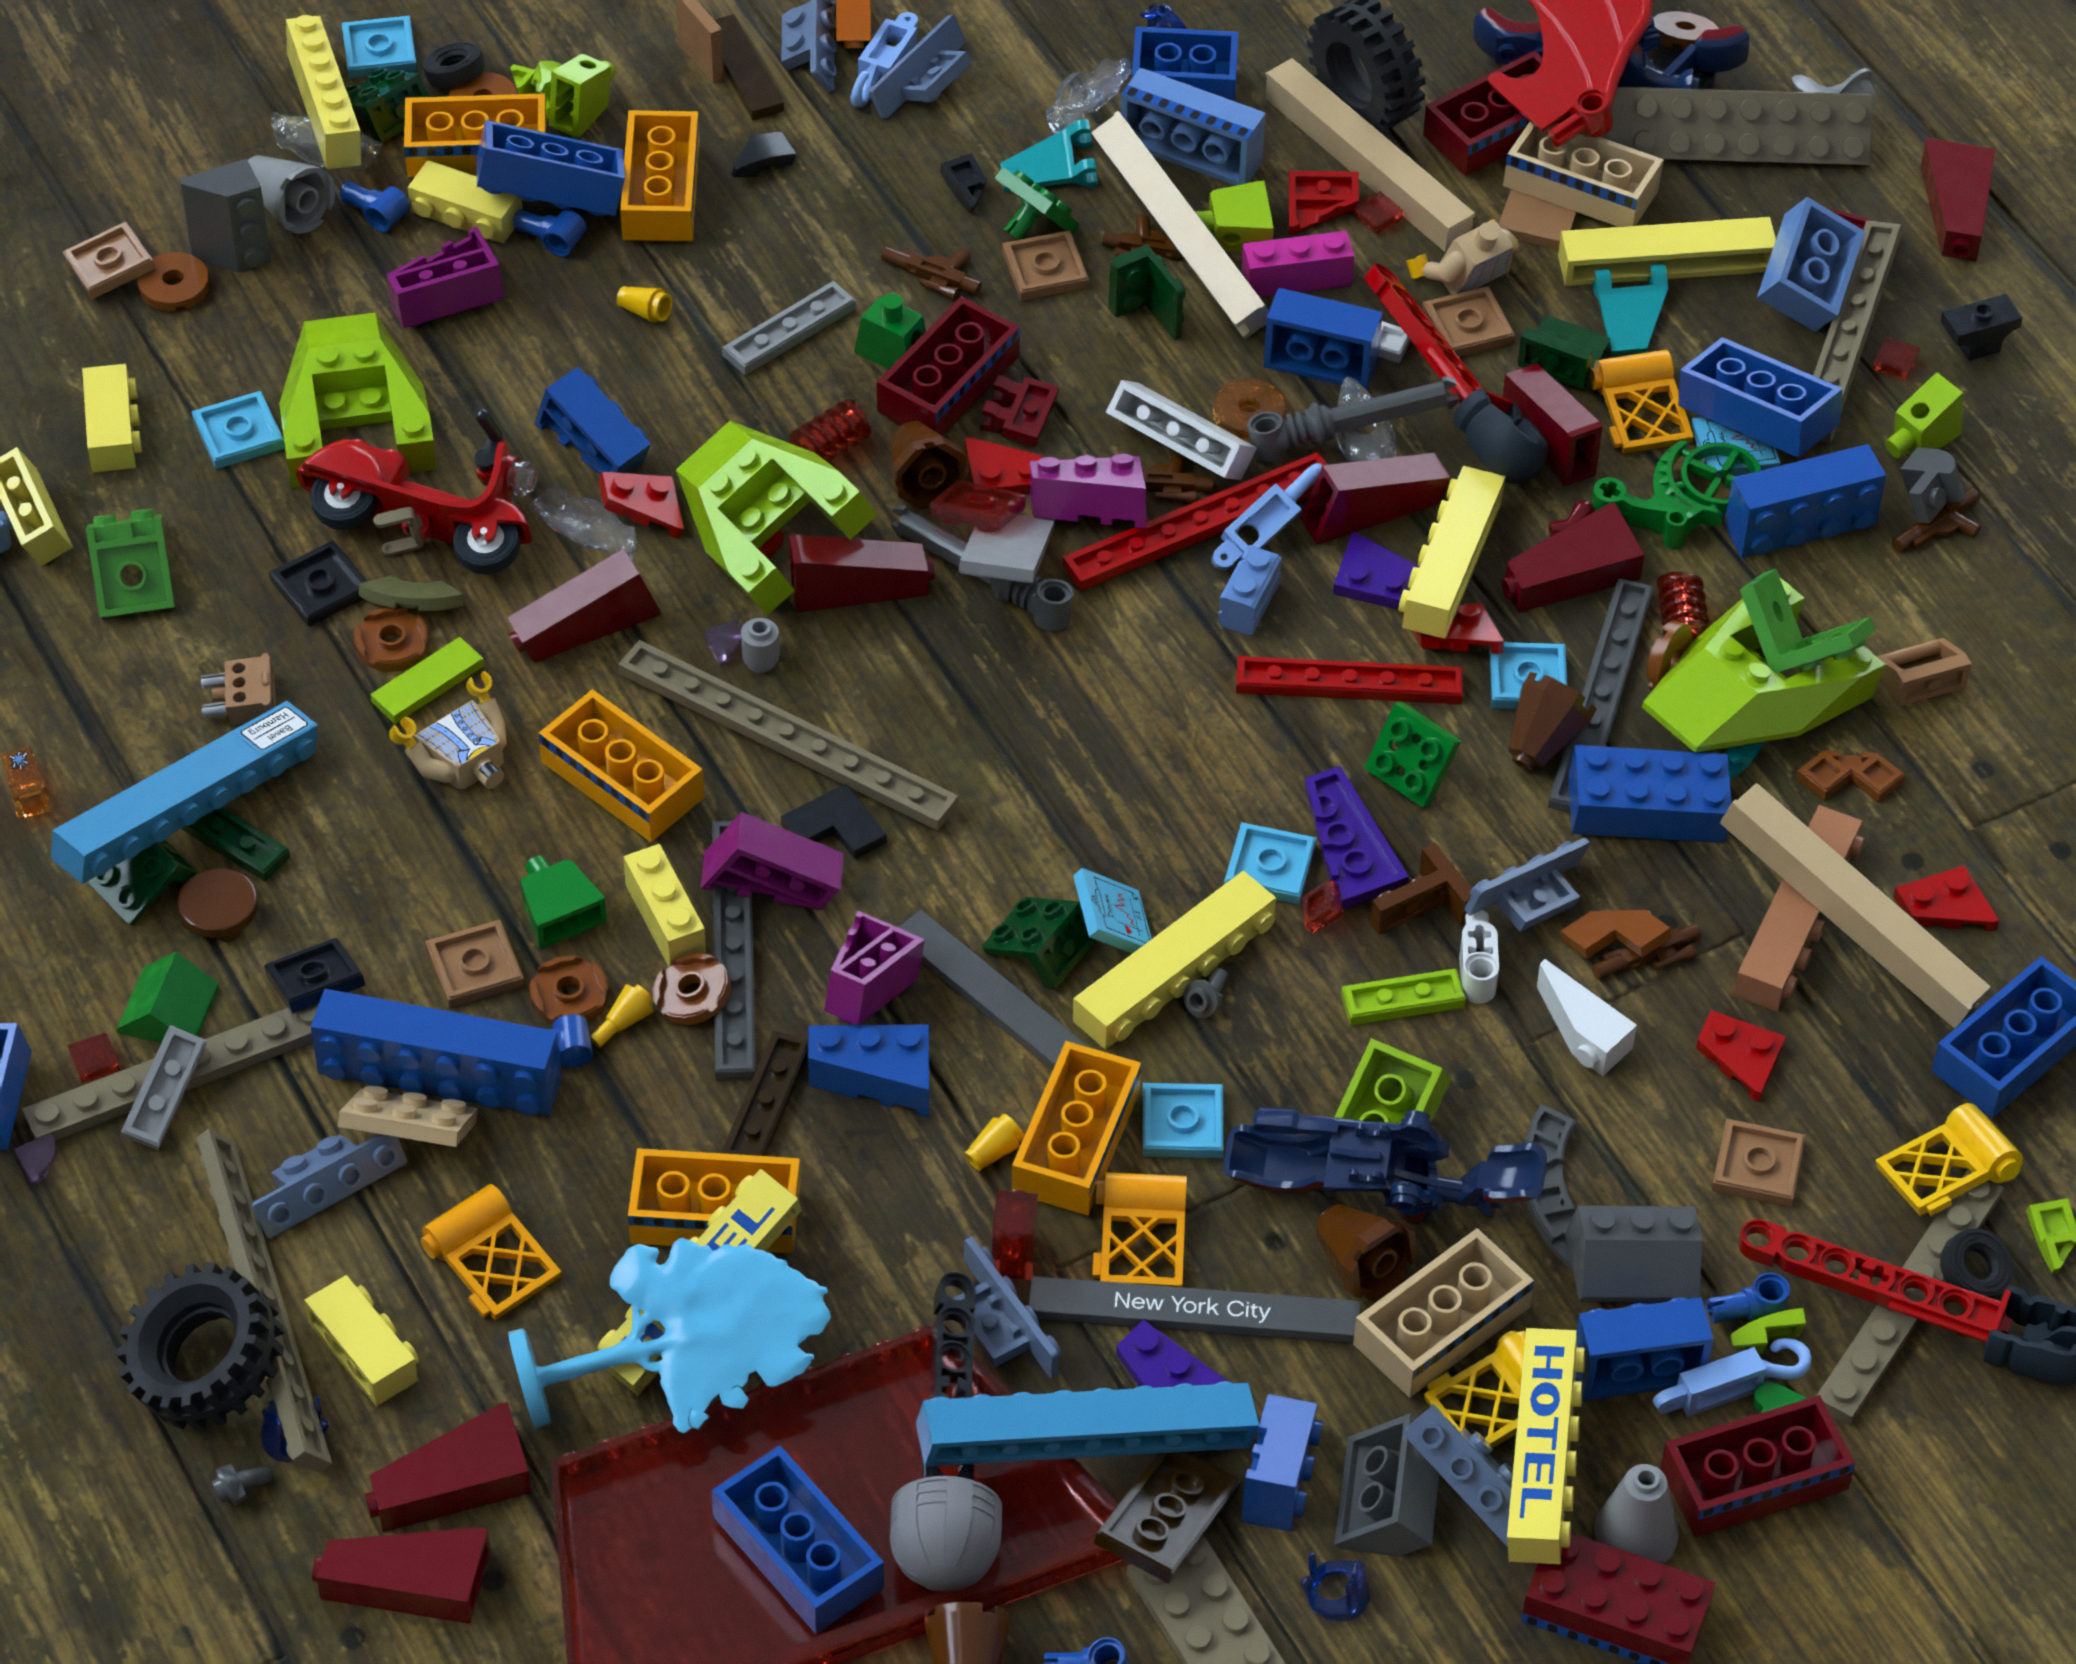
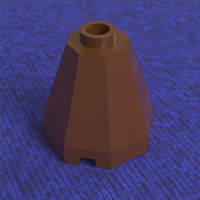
M918 420L903 423L893 434L892 469L895 492L899 498L920 510L930 508L927 502L939 500V505L950 503L968 482V472L965 465L967 464V456L963 448Z
M1533 672L1529 673L1519 693L1508 751L1513 755L1512 761L1517 766L1528 771H1532L1533 767L1538 769L1545 767L1587 729L1597 710L1593 704L1589 706L1588 710L1582 705L1586 698L1580 692L1553 677L1544 675L1541 682L1536 681L1537 673Z
M1341 1204L1327 1208L1318 1219V1224L1316 1225L1317 1238L1344 1289L1354 1297L1362 1299V1296L1370 1301H1377L1402 1284L1406 1274L1401 1270L1406 1262L1413 1265L1418 1256L1415 1231L1405 1223Z

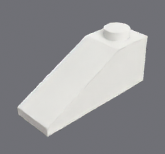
M1546 959L1540 963L1537 989L1571 1053L1583 1066L1592 1068L1601 1076H1604L1633 1049L1637 1025Z

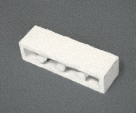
M1121 380L1106 411L1109 415L1224 478L1242 480L1257 447L1137 382Z

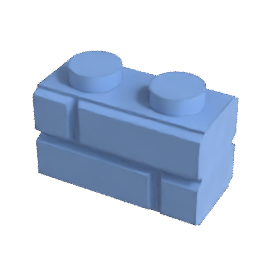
M1247 546L1241 561L1237 564L1220 596L1218 624L1221 627L1246 635L1254 634L1280 584L1282 557L1279 554L1254 546Z

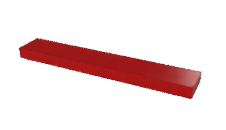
M1237 656L1236 693L1462 704L1463 667Z

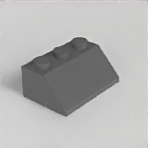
M247 159L179 179L191 255L200 259L203 263L235 272H241L272 262L262 189Z
M1577 1206L1565 1236L1580 1302H1668L1680 1297L1686 1299L1699 1298L1703 1239L1695 1207Z
M1409 1413L1348 1437L1334 1545L1338 1548L1402 1556L1432 1545L1440 1474L1402 1434L1417 1419L1413 1414Z

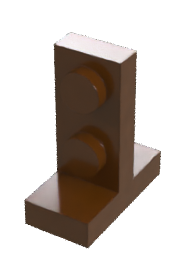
M1436 843L1422 848L1419 870L1422 876L1414 878L1409 884L1394 891L1383 892L1372 901L1370 924L1378 935L1442 905L1448 908L1461 926L1466 924L1465 915L1467 912L1464 909L1471 898V888Z

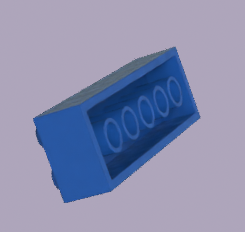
M324 989L311 1024L318 1074L326 1075L332 1079L344 1078L364 1082L370 1086L382 1085L403 1089L409 1093L431 1094L445 1099L480 1103L489 1108L501 1107L518 1110L527 1115L539 1114L550 1116L562 1080L558 1031L329 989Z

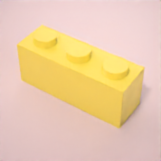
M430 160L426 161L408 186V196L411 204L410 212L467 232L477 226L485 239H491L502 244L505 243L514 230L513 219L516 212L520 209L523 210L522 199L517 197V195L504 192L501 194L488 193L481 187H477L476 176Z
M126 364L82 368L87 448L92 473L136 468L135 453H142L140 432L133 430V426H140L138 405L131 403V400L138 399L136 378L128 377Z
M18 447L1 456L0 499L22 547L43 566L67 552L73 546L37 468Z
M657 844L623 856L626 887L668 967L673 965L671 961L680 956L692 953L706 954L705 928L661 845Z
M345 1275L304 1300L308 1323L376 1407L418 1382L416 1364L419 1362L416 1351L408 1341L402 1343L395 1335L396 1330L393 1323L385 1313L379 1315L376 1312L369 1293L362 1285L356 1287L350 1278Z

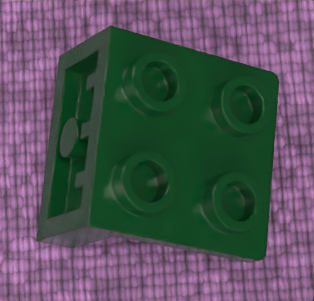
M380 68L368 75L369 80L361 85L355 84L346 88L353 111L362 113L375 143H384L404 130L405 98L430 97L419 73L404 72L402 69L392 71L387 70V68Z
M1148 244L1110 259L1108 309L1114 317L1136 311L1146 305L1174 340L1181 338L1182 323L1184 322L1183 298H1185L1186 292L1180 279L1174 278L1169 272L1163 258L1160 255L1156 256Z
M1546 315L1537 330L1526 327L1522 333L1517 366L1524 368L1537 363L1555 380L1584 390L1590 379V369L1594 368L1596 360L1602 359L1610 345L1611 339L1608 336Z
M165 839L142 850L135 857L126 859L110 868L105 874L96 876L87 882L128 924L135 925L169 883L176 885L178 882L185 884L187 880L199 872Z
M1025 897L1018 901L1006 919L993 929L991 936L982 945V948L986 954L1028 958L1044 987L1056 989L1097 940L1090 938L1088 935L1080 901Z

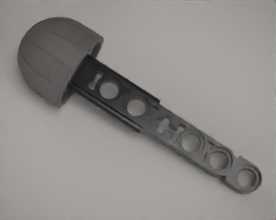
M960 1272L945 1274L941 1278L934 1295V1315H937L933 1324L930 1400L942 1396L949 1398L945 1393L950 1383H955L953 1399L972 1397L975 1324L973 1313L975 1310L976 1289L971 1278ZM945 1287H958L965 1294V1298L962 1300L952 1299L945 1292ZM947 1320L958 1322L963 1327L964 1333H950L944 1327L943 1322ZM953 1355L960 1359L963 1367L960 1369L949 1368L942 1361V1357ZM922 1460V1479L904 1485L892 1498L890 1545L894 1559L909 1579L929 1590L950 1592L965 1589L986 1575L997 1556L1001 1543L1002 1503L992 1489L974 1481V1464L955 1465L959 1474L948 1476L942 1473L938 1466L925 1467Z

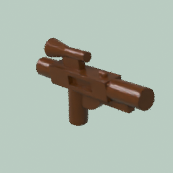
M1145 214L1136 217V234L1122 232L1121 235L1104 232L1102 246L1116 248L1115 257L1148 244L1156 256L1160 255L1163 259L1176 261L1179 258L1185 259L1165 233L1150 229V218Z
M885 247L882 252L881 260L905 268L907 273L923 278L920 282L921 286L940 292L952 301L957 300L961 290L974 295H978L981 290L982 282L966 277V273L959 271L971 259L969 252L965 249H960L950 259L939 255L924 257L906 249L897 251L889 247Z
M1174 451L1170 464H1156L1147 470L1142 469L1146 491L1156 492L1155 499L1178 500L1190 504L1196 501V491L1213 492V478L1195 477L1194 473H1182L1187 457L1177 451Z
M1971 487L1964 492L1960 503L1946 502L1930 524L1917 523L1915 521L1911 528L1892 540V546L1896 551L1902 552L1911 545L1916 548L1935 535H1950L1957 530L1975 538L1981 529V525L1961 514L1966 512L1967 507L1980 499L1979 492Z
M1696 924L1680 930L1678 928L1672 929V938L1644 957L1639 956L1630 948L1624 946L1604 954L1602 957L1604 961L1592 965L1593 974L1599 980L1624 969L1629 971L1656 959L1658 961L1653 963L1655 970L1678 961L1695 959L1696 952L1691 944L1685 947L1684 945L1700 939L1701 931Z

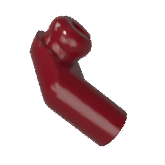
M1578 501L1573 505V510L1567 520L1549 522L1550 537L1595 512L1592 503Z

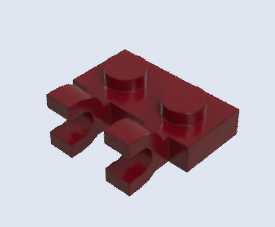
M997 375L993 385L995 393L992 401L986 400L982 409L984 418L980 429L996 432L1003 428L1002 437L1036 447L1057 400L1059 387L1025 377L1022 384L1013 382L1007 377ZM1013 403L1011 409L1004 408V406H1009Z

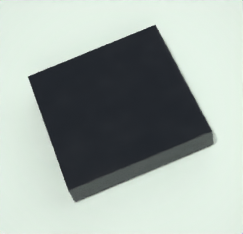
M333 540L269 572L270 581L308 627L363 600L359 596V584L367 582Z
M333 938L264 965L267 978L291 1014L319 1004L324 989L347 993L366 986L363 974L338 938Z

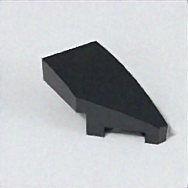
M782 132L751 136L734 165L731 175L733 177H759L762 166L792 165L796 152Z
M973 153L942 163L940 173L950 190L969 213L975 211L986 187L987 176L984 175Z

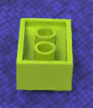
M1371 1038L1335 1117L1360 1121L1401 1123L1407 1111L1418 1110L1429 1114V1121L1431 1122L1450 1084L1451 1077L1439 1066Z

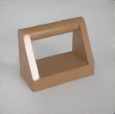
M1944 638L1876 656L1886 664L1881 679L1898 707L1966 688L1972 664L1965 652ZM1937 654L1941 658L1940 660L1905 670L1898 666Z

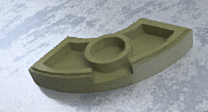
M390 575L359 584V596L361 598L392 609H396L398 605L408 609L418 608V611H441L463 606V593L443 580L435 582H410Z

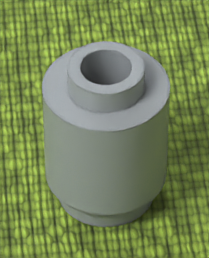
M755 618L746 622L741 629L742 659L750 670L757 673L768 672L774 668L780 657L778 627L773 621L766 618Z

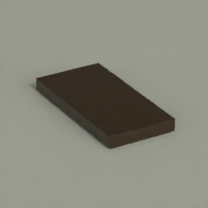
M1189 1452L1158 1453L1097 1532L1094 1544L1169 1584L1237 1493L1241 1480Z

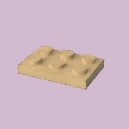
M367 1086L364 1089L361 1088L339 1111L338 1127L456 1147L476 1124L478 1108L467 1107L465 1102L456 1099H446L438 1102L427 1100V1096L420 1093L410 1092L397 1095L388 1093V1090L384 1087Z

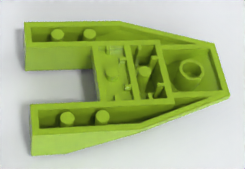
M376 312L304 321L279 403L291 489L301 487L296 476L297 469L309 456L323 448L320 430L392 421L396 449L407 460L410 473L437 470L434 439L424 385Z
M732 421L725 424L676 469L705 552L767 616L795 590L780 571L758 550L760 546L810 501L850 540L877 516V513L860 491L838 470L816 453Z
M1780 578L1797 621L1805 598ZM1742 598L1690 644L1643 701L1641 707L1695 753L1796 737L1873 698L1886 664L1869 649L1862 646L1855 649L1856 653L1839 660H1834L1833 656H1830L1821 661L1820 665L1801 671L1789 678H1786L1780 672L1775 673L1769 668L1767 661L1754 651L1760 648L1761 645Z

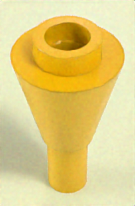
M625 984L606 1016V1021L590 1036L591 1042L600 1049L616 1032H621L652 1014L654 1010L651 1006L653 1002L651 995L640 985L632 987Z

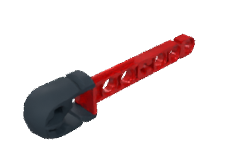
M1375 263L1364 276L1366 283L1375 294L1379 295L1380 301L1442 380L1444 376L1455 379L1457 386L1448 388L1453 396L1458 395L1460 403L1454 413L1453 422L1459 430L1466 432L1465 438L1474 453L1493 473L1506 476L1505 483L1518 484L1528 481L1541 470L1547 459L1548 443L1544 436L1528 419L1521 417L1522 411L1514 402L1489 392L1480 385L1418 303L1406 291L1407 289L1395 274L1385 266Z
M1750 1220L1741 1228L1738 1247L1740 1252L1750 1260L1773 1267L1775 1263L1784 1272L1985 1342L1983 1362L1997 1367L2007 1364L2011 1372L2046 1384L2056 1386L2076 1384V1308L2038 1294L2029 1298L2026 1290L2012 1285L2005 1289L2002 1300L1998 1301L1800 1232H1785L1786 1227L1766 1220ZM1754 1233L1762 1234L1768 1239L1769 1243L1765 1246L1757 1247L1748 1242L1747 1236ZM1790 1247H1799L1806 1251L1808 1257L1804 1260H1793L1786 1254V1250ZM1829 1261H1840L1846 1266L1847 1271L1843 1274H1834L1827 1270L1825 1264ZM1855 1269L1860 1270L1857 1280L1853 1279ZM1873 1277L1881 1279L1877 1286L1870 1283ZM1908 1288H1917L1923 1291L1926 1299L1919 1302L1911 1301L1905 1296L1904 1291ZM1948 1302H1957L1965 1308L1966 1312L1958 1316L1951 1315L1944 1309L1943 1305ZM2012 1322L2026 1327L2022 1339L2008 1335Z

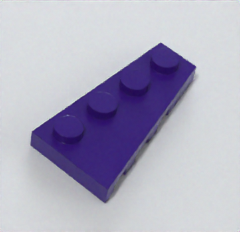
M1338 766L1306 777L1305 790L1338 911L1376 898L1383 892L1394 891L1407 885L1409 880L1408 874L1342 768Z

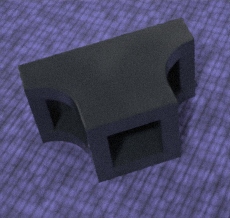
M2002 294L1942 311L1940 322L1956 346H1959L1967 360L1970 361L2000 352L2004 339L2012 331L2021 328L2023 317L2008 295Z

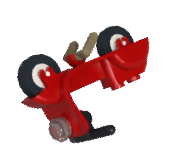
M479 409L475 414L477 422L488 437L485 448L478 450L474 456L477 478L483 485L487 486L478 498L469 500L407 481L410 469L407 460L400 452L393 449L383 450L376 448L361 439H341L330 443L309 456L296 471L300 486L310 491L313 512L322 524L332 529L348 530L357 528L369 519H372L374 525L378 528L394 526L401 528L404 534L408 535L410 532L411 537L385 543L382 546L385 556H394L418 550L424 546L423 540L430 537L453 544L456 557L464 568L475 574L489 575L499 573L511 566L518 557L521 544H530L532 542L530 529L524 514L511 501L513 491L515 495L521 497L528 491H533L537 483L538 471L534 470V463L532 461L525 460L521 462L519 457L510 454L502 431L486 409Z

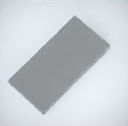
M982 510L961 556L959 573L1033 583L1053 535L1055 519Z

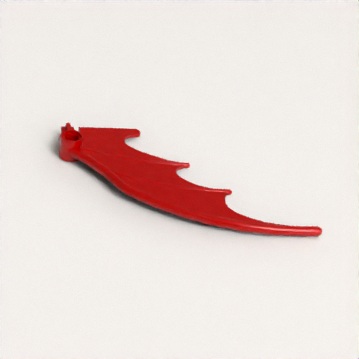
M1527 0L1534 8L1540 21L1543 38L1541 65L1534 74L1525 78H1511L1501 72H1494L1488 77L1490 87L1542 133L1570 114L1569 118L1547 132L1548 137L1552 139L1553 145L1557 148L1580 133L1589 137H1599L1608 133L1613 126L1611 110L1618 83L1631 53L1650 24L1653 0Z

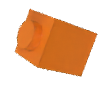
M836 0V41L844 42V48H864V42L871 41V0Z

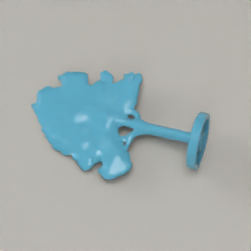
M682 1237L673 1243L669 1258L662 1265L656 1263L659 1254L658 1248L648 1247L643 1244L630 1247L613 1268L610 1275L611 1288L617 1291L626 1303L632 1305V1331L624 1340L609 1348L541 1367L537 1366L526 1331L521 1328L508 1332L516 1370L535 1429L551 1423L544 1392L546 1386L626 1363L640 1364L645 1370L659 1372L661 1376L660 1384L673 1414L672 1423L679 1432L686 1433L692 1427L699 1429L703 1422L709 1418L705 1411L718 1394L723 1405L743 1409L749 1398L741 1388L748 1382L749 1374L757 1371L767 1386L776 1387L792 1380L795 1376L803 1374L811 1360L815 1359L813 1354L805 1353L798 1345L808 1336L819 1335L823 1332L831 1319L830 1311L823 1302V1296L828 1293L827 1287L819 1286L815 1281L807 1279L799 1271L788 1267L787 1261L777 1259L773 1254L767 1253L762 1249H754L749 1244L738 1246L723 1244L720 1248L713 1251L709 1245L700 1246ZM640 1309L644 1311V1314L641 1316ZM654 1320L661 1322L665 1328L664 1335L658 1339L641 1343L640 1338L646 1326ZM659 1354L662 1357V1360L658 1362L650 1361V1356Z

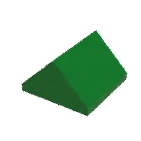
M177 951L143 967L117 1026V1034L162 1043L171 1025L199 1036L219 989L218 982Z

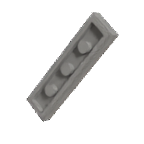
M832 281L723 346V356L746 376L856 309V300L835 281Z

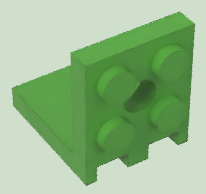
M153 508L131 511V518L117 520L116 513L94 516L93 523L88 524L86 527L100 618L175 607L163 533L162 514L154 515ZM129 564L138 566L143 573L141 582L134 586L125 584L120 576L123 567Z
M1777 569L1762 573L1740 589L1767 664L1775 673L1796 666L1799 667L1800 671H1805L1820 665L1821 660L1833 656L1834 660L1846 658L1856 653L1855 649L1866 645L1865 639L1876 631L1872 618L1868 617L1802 638Z

